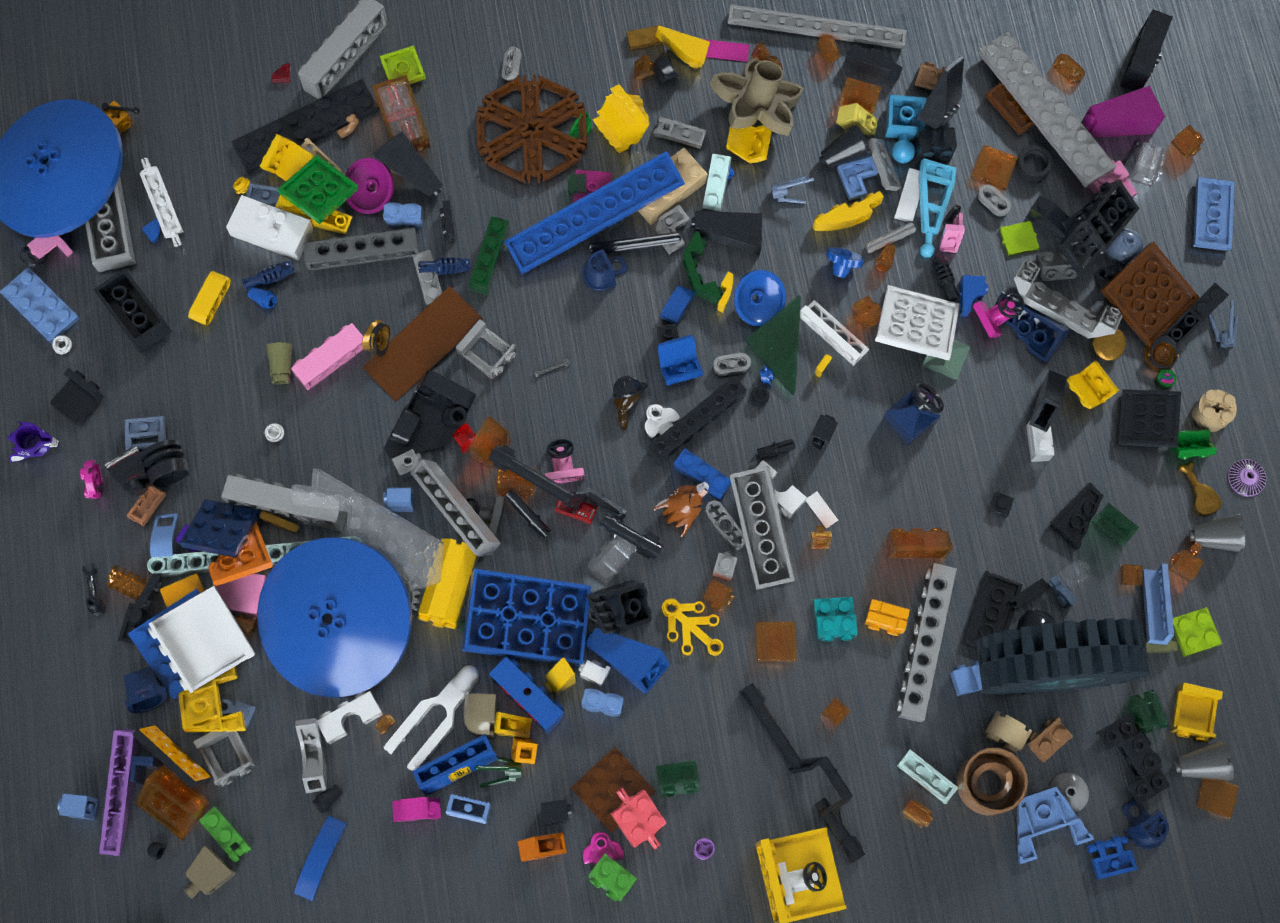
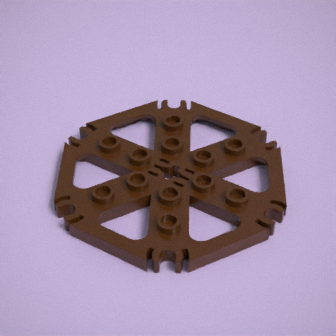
M520 75L487 94L482 99V103L486 107L478 106V111L476 110L478 152L480 156L488 154V157L484 158V162L489 167L520 182L525 183V177H527L528 184H531L532 177H536L538 184H540L541 176H543L544 183L575 165L582 158V155L577 151L582 150L585 152L587 147L584 103L576 104L575 101L579 100L576 92L538 75V82L536 81V75H533L532 81H527L526 75H523V82H521ZM547 89L563 98V100L540 112L539 93L541 90ZM514 90L520 91L522 113L499 103V99ZM582 113L579 120V137L577 139L554 129V127L571 117L579 119ZM487 121H493L510 129L490 142L485 140V123ZM529 126L535 127V131L529 130ZM542 145L563 154L566 160L551 170H545L542 164ZM523 146L524 169L522 171L513 170L500 162L502 157Z

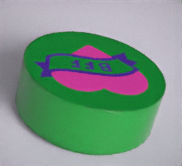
M1169 369L1160 371L1156 376L1157 385L1163 389L1171 388L1177 380L1175 373Z

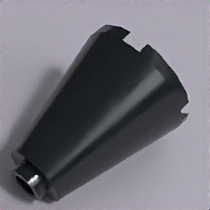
M855 123L820 152L821 157H819V160L823 167L827 166L829 169L872 156V152L870 149H866L868 143L862 131Z

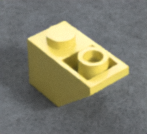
M858 103L839 107L836 123L845 130L856 123V126L860 128L863 135L875 136L878 119Z

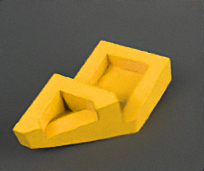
M729 271L720 286L725 293L718 303L717 310L722 313L727 308L733 286V274Z

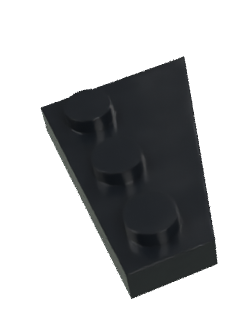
M1091 482L1087 483L1050 521L1055 529L1076 550L1080 548L1081 541L1089 529L1088 526L1092 517L1095 516L1103 498V495Z

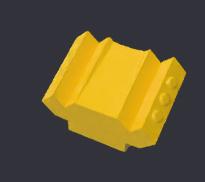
M618 84L610 88L612 94L605 97V103L597 111L600 116L593 119V121L597 125L598 130L604 134L603 136L609 140L610 145L618 153L627 150L631 144L637 145L650 123L640 96L627 94Z

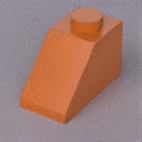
M563 833L535 836L517 841L521 862L567 853Z

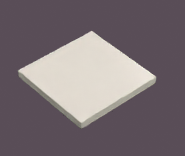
M887 285L875 341L949 360L960 304Z

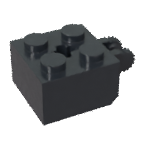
M955 128L917 129L912 142L915 147L914 164H920L924 158L942 164L950 162L957 147Z

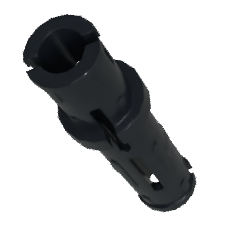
M513 488L503 496L528 522L527 525L532 527L542 539L552 531L540 519L541 516L539 514L536 515Z

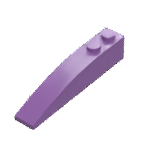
M120 728L113 732L99 854L120 856L122 852L135 784L130 781L132 757L138 756L140 741L133 736L135 729Z

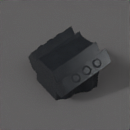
M635 580L624 581L621 584H615L612 587L586 594L589 606L592 608L603 634L628 630L651 622V609L647 602L648 592L644 587V583H636Z

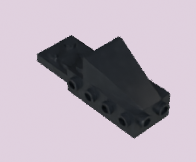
M1120 179L1102 184L1099 187L1100 190L1091 197L1089 203L1061 222L1068 234L1059 243L1058 247L1077 275L1084 274L1097 256L1107 251L1139 210V207Z

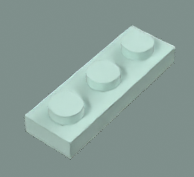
M712 154L703 209L721 212L732 157Z
M908 750L897 765L944 804H947L958 789L956 785L912 750Z

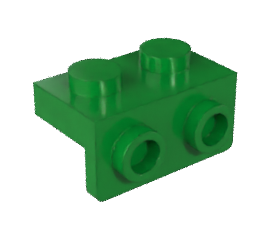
M1199 429L1179 431L1178 448H1171V450L1178 458L1189 459L1194 456L1206 458L1209 455H1216L1217 448L1210 442V430Z

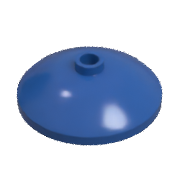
M754 270L745 274L738 281L733 294L736 313L744 322L753 326H766L777 320L786 304L785 287L779 277L766 270ZM754 294H756V300H753Z

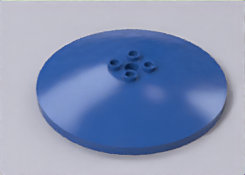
M74 99L45 103L19 118L0 140V220L9 228L22 235L48 238L68 233L91 219L111 196L122 168V141L113 121L98 107L88 102ZM49 158L48 162L43 164L44 160Z
M340 537L322 538L306 542L294 548L273 567L260 593L257 612L258 630L266 655L276 670L286 680L301 690L314 695L346 697L374 687L396 668L409 642L412 627V608L403 579L384 555L369 545L356 540ZM326 613L331 614L333 617L331 624H327L324 620Z

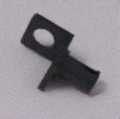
M1116 262L1107 267H1101L1102 269L1098 268L1095 275L1100 288L1102 289L1125 265Z

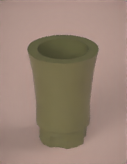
M276 342L266 345L271 383L276 385L290 383L292 344Z

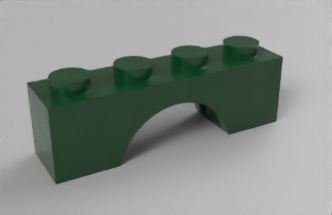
M491 216L470 278L471 291L489 296L494 281L497 260L502 247L505 246L504 241L507 240L509 235V220Z

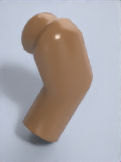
M355 114L348 116L346 120L349 124L337 131L341 139L353 133L359 124V119L356 118Z

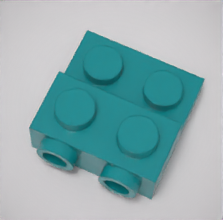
M853 597L813 600L817 639H822L823 642L833 641L834 638H841L843 641L853 640V637L857 636V621L854 613Z

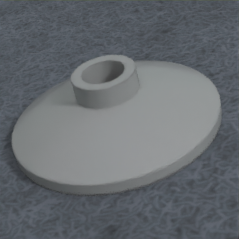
M1062 773L1051 781L1049 788L1056 786L1070 804L1074 813L1085 807L1089 798V790L1085 781L1080 776L1074 773ZM1069 788L1073 790V796L1068 795L1067 791Z

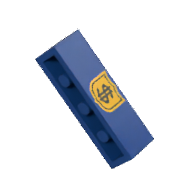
M484 734L412 772L419 789L427 796L476 771L475 767L477 765H488L498 760V757L490 740Z

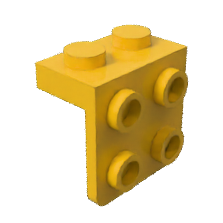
M764 125L758 127L750 126L742 129L731 128L730 126L726 147L729 151L750 164L766 160L772 131Z
M276 134L259 167L287 181L314 158V155L290 139Z
M1094 361L1080 373L1067 378L1069 388L1076 392L1081 404L1088 409L1103 404L1119 392V389L1097 361Z

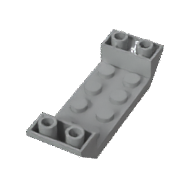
M1023 261L1014 277V281L1019 295L1023 298L1025 304L1088 339L1115 334L1123 316L1117 308L1106 305L1101 315L1098 316L1094 311L1080 306L1078 302L1069 300L1060 292L1053 291L1047 288L1045 284L1035 281L1041 268L1037 267L1033 262Z

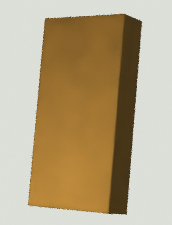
M658 26L626 31L630 50L661 45V41L655 36Z

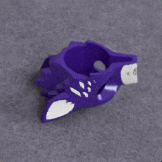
M18 421L20 424L19 428L8 435V440L15 444L12 450L16 452L9 456L10 462L43 456L49 451L50 447H59L60 444L49 433L29 422Z

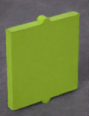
M1031 221L1000 227L1003 239L1002 244L1005 245L1008 256L1040 248L1036 238L1037 233L1034 232Z

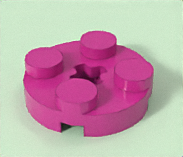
M87 460L84 463V468L80 469V477L82 480H85V498L97 499L101 498L103 490H99V485L103 484L102 473L99 464H95L96 460Z

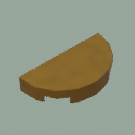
M262 511L260 515L263 521L288 532L296 533L299 527L295 523L266 511Z

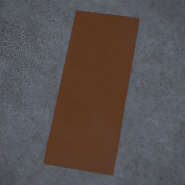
M449 286L388 343L384 356L379 357L376 354L363 366V369L397 401L421 379L427 370H430L452 350L479 319L483 320V318Z

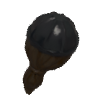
M630 375L620 377L613 386L612 396L615 398L614 402L619 414L618 422L623 431L628 427V410L637 402L641 391L648 387L646 382H639V380Z

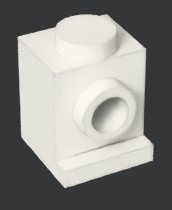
M583 660V664L579 668V671H581L580 677L602 688L611 667L606 666L604 669L602 668L603 664L596 660L592 662Z

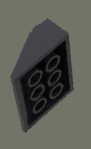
M960 56L943 71L917 119L934 129H937L940 125L944 126L961 107L959 102L962 98L964 57Z

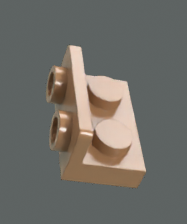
M925 62V64H920L915 86L933 90L947 67L938 69L935 68L933 63Z
M1060 717L1048 719L1043 724L1045 728L1041 732L1036 730L1029 737L1031 741L1026 744L1042 763L1073 737L1060 722L1062 720Z

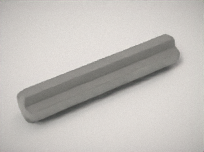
M910 222L867 242L865 248L868 253H872L914 233L916 227Z

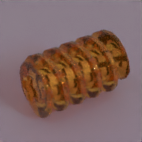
M115 565L109 573L107 587L112 590L114 589L115 592H121L124 596L128 595L131 599L135 598L137 601L146 586L147 578L143 577L139 581V574L133 577V571H129L126 574V568H122L119 571V565Z

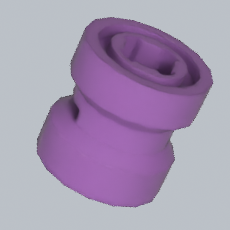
M702 838L695 843L694 854L697 858L706 860L714 854L715 846L711 840Z

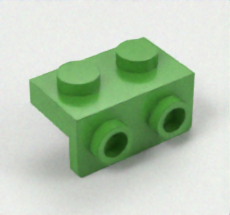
M606 854L603 855L588 876L591 879L590 882L595 887H602L607 891L606 895L610 899L620 902L637 880L636 877Z

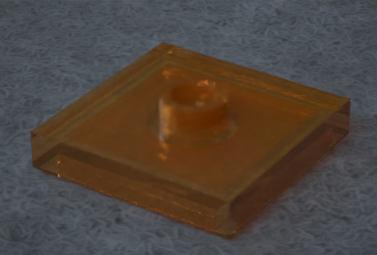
M983 145L971 178L1006 190L1018 157Z
M756 622L757 662L797 661L795 622Z

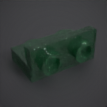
M696 760L656 766L660 797H673L679 794H693L700 791Z

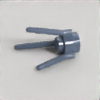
M802 176L782 183L771 184L773 199L778 198V202L805 204V200L785 198L784 196L788 195V187L814 181V178L806 179V176Z
M1231 300L1229 329L1222 330L1219 335L1212 313L1209 315L1215 334V342H1220L1221 347H1233L1236 345L1238 316L1234 318V300Z

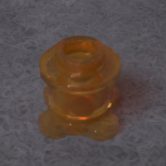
M242 613L235 620L242 632L252 638L258 625V620L256 617H246Z

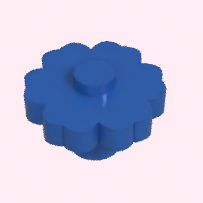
M830 247L826 253L827 259L834 262L832 274L841 278H846L847 274H850L851 268H861L864 262L862 256L848 249Z

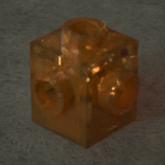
M868 295L853 304L854 320L858 325L861 324L864 329L868 326L873 327L880 320L881 308Z

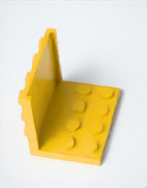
M827 827L772 840L767 838L755 843L774 923H789L847 909ZM785 862L787 872L804 869L811 862L821 864L827 875L825 888L817 892L808 889L792 893L795 903L785 906L783 897H786L783 884H779L778 876H781L778 863ZM817 868V872H818L819 877H820V878H819V881H820V883L822 884V882H823L822 873H821L820 869Z

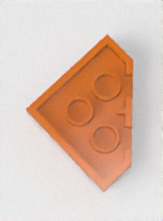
M257 523L254 524L236 558L219 555L217 560L208 567L215 587L273 567Z

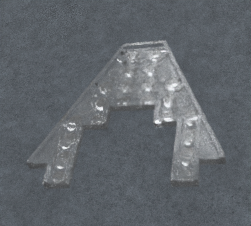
M318 468L313 469L311 486L292 485L291 505L348 512L346 531L365 534L364 544L380 552L392 563L403 579L408 592L437 584L441 581L444 542Z

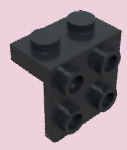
M68 368L64 375L69 380L53 397L50 404L75 424H81L104 396L100 393V387L93 381L88 383L84 380L86 377L80 371L76 370L74 372Z

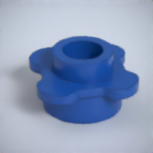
M764 365V369H760L763 384L769 383L771 386L774 374L772 369Z

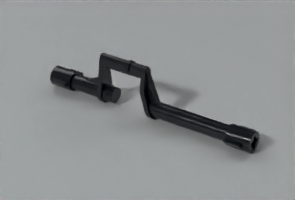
M505 444L502 447L496 445L492 450L489 460L503 472H506V470L514 472L562 501L563 505L568 508L582 504L586 498L592 500L616 515L614 517L607 512L600 521V526L607 529V532H613L636 546L637 553L648 560L649 558L655 560L663 548V544L658 542L660 538L649 531L647 534L642 535L626 525L623 519L627 515V510L607 499L605 495H601L591 488L571 492L518 460L514 455L515 450Z
M754 683L743 688L738 693L750 711L753 710L788 764L789 771L791 773L806 772L820 765L841 799L831 805L825 797L814 804L819 812L818 815L824 819L839 842L838 846L850 864L865 855L862 850L863 847L855 836L850 835L842 823L841 807L849 802L853 795L839 775L837 768L835 769L827 756L800 759L764 704L765 698L760 690L756 688Z

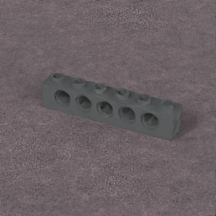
M404 227L396 231L384 230L381 233L367 232L359 236L347 235L344 238L330 237L327 240H310L307 243H303L305 263L309 271L413 257L412 254L419 253L416 230L410 227ZM398 240L403 241L400 245L394 244ZM378 243H384L382 247H376ZM361 245L366 246V247H365L364 249H362V250H358V249H357V248H358L359 246H361ZM341 248H347L345 252H339ZM324 250L328 251L325 255L320 254Z

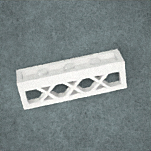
M815 300L808 307L805 305L801 309L799 318L853 366L869 351L868 347ZM813 307L820 312V317L811 310ZM824 321H830L831 323H833L834 330L830 326H828ZM837 333H844L847 336V342ZM852 346H858L863 351L859 353Z

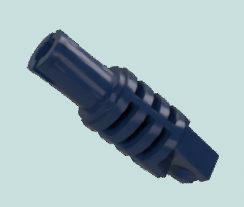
M437 258L434 261L418 262V267H420L418 269L419 273L435 272L438 275L457 274L471 270L470 259Z
M289 260L258 270L256 275L242 279V282L247 291L261 284L266 286L282 280L295 271Z

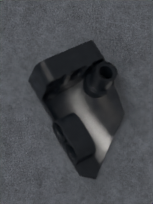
M427 370L421 377L407 407L403 409L384 446L388 457H397L412 449L415 453L443 448L459 426L466 421L467 414L477 395L441 374ZM453 413L459 414V422L453 419Z

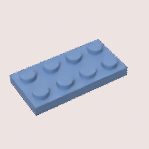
M1204 177L1196 179L1193 247L1230 251L1232 249L1235 181Z
M29 267L0 291L51 344L57 336H61L80 319Z

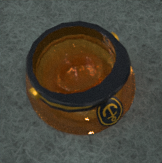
M1169 336L1157 338L1151 346H1146L1144 352L1145 360L1154 371L1170 370L1179 357L1176 342Z

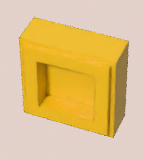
M828 354L823 357L815 370L817 377L820 378L833 357Z

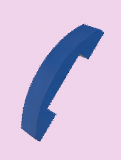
M330 816L327 817L306 859L294 894L311 901L314 900L323 874L337 843L340 842L347 823Z

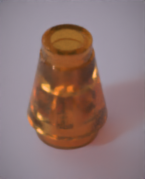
M886 244L875 259V266L878 270L887 272L893 267L896 252L895 245Z

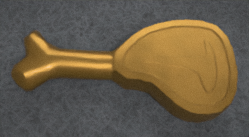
M1194 462L1180 464L1179 470L1186 474L1193 486L1195 496L1193 509L1196 514L1208 516L1221 508L1222 501L1211 487L1199 483L1193 472Z

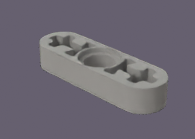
M712 500L708 502L705 508L707 517L732 549H742L745 545L742 530L719 501ZM710 506L718 507L717 512L721 516L718 521L715 520L718 517L715 512L710 513ZM728 520L731 523V528L728 530L722 529L720 526L721 521ZM733 529L736 530L733 534L737 538H742L740 541L741 544L733 543L734 537L732 536V534H730L733 531Z

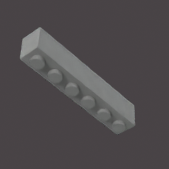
M422 459L411 472V475L476 556L489 557L501 544L438 464Z

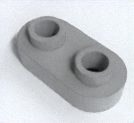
M514 46L506 50L502 67V78L509 82L519 76L521 50Z
M987 184L980 188L978 199L992 213L997 216H1005L1011 208L1010 201L994 186Z
M745 353L719 356L714 361L713 369L720 376L745 373L750 368L751 359ZM743 362L744 366L740 367L738 363ZM725 365L726 368L720 369L719 366Z

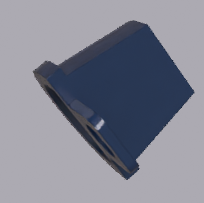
M603 249L593 253L583 265V282L594 291L609 290L617 286L615 277L626 272L628 266L621 255L608 259ZM616 261L622 264V268L617 271L612 266V263Z
M150 667L124 675L127 694L125 704L129 712L135 714L145 713L158 708L166 701L167 693L165 687L161 688Z
M1135 799L1124 805L1122 811L1132 825L1124 830L1130 841L1141 849L1159 847L1165 841L1169 831V824L1162 812L1156 810L1148 814L1142 803L1136 805ZM1134 805L1140 809L1138 817L1131 816L1129 812L1131 806Z

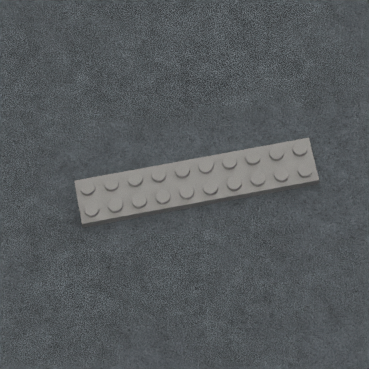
M1009 32L979 48V55L1085 188L1115 170L1116 165Z

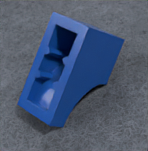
M962 276L959 282V317H967L971 311L972 303L982 300L984 295L988 293V283H985V276Z

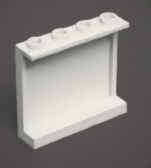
M215 586L149 623V633L153 639L157 638L161 644L158 646L164 656L168 655L171 660L169 665L172 671L179 673L182 678L179 680L181 686L185 691L189 690L190 693L256 654Z

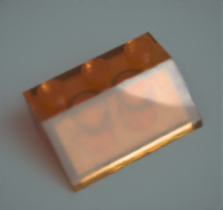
M896 528L892 529L887 535L888 558H946L953 550L948 531H942L941 528H933L930 531H923L921 528L904 531V529Z
M161 766L147 777L136 802L137 806L182 841L204 815L209 804L208 800L186 785L164 766Z

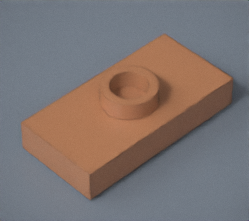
M150 484L146 487L147 492L140 495L126 515L129 519L142 526L146 525L166 496L165 492L152 487Z

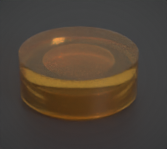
M387 714L377 722L375 728L380 734H383L392 727L395 719L391 714Z

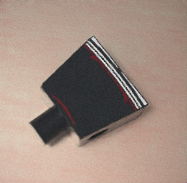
M136 446L104 466L127 493L134 490L136 495L140 496L147 492L144 484L149 482L147 476L149 469L144 467V462L140 457L141 451Z

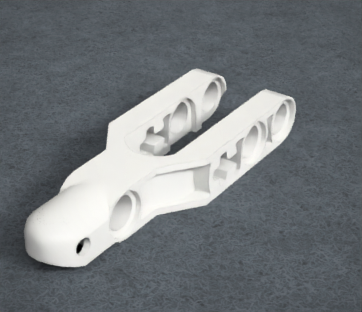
M472 665L464 666L438 696L422 700L389 739L384 749L392 755L399 744L406 740L405 737L412 728L418 726L431 708L441 704L446 708L447 717L409 762L407 768L413 771L423 766L454 728L455 710L463 702L465 695L469 694L478 683L480 677L478 669Z

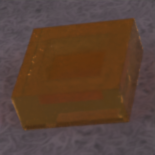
M1121 565V585L1141 586L1143 584L1142 565Z

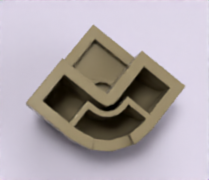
M475 693L465 695L464 724L468 731L477 738L486 734L488 739L495 740L496 694Z

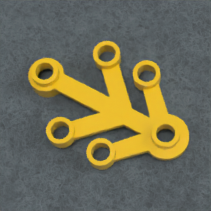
M672 598L663 602L661 609L664 616L668 617L667 640L669 642H676L678 640L679 634L676 631V619H678L682 623L683 645L681 652L684 655L688 656L693 652L690 631L707 646L709 654L713 656L721 654L723 643L718 639H711L697 626L709 625L716 627L719 624V617L715 614L706 617H687L682 613L687 611H694L696 614L703 613L705 609L703 602L697 601L695 603L680 604L676 599ZM698 604L702 606L700 611L695 609V606ZM668 606H674L675 610L670 612L667 608ZM710 618H716L717 623L712 624ZM675 633L676 638L670 639L669 634ZM717 645L719 650L713 651L711 646ZM689 646L691 651L687 653L683 648Z

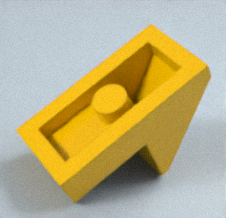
M496 712L494 733L498 736L529 739L532 719Z

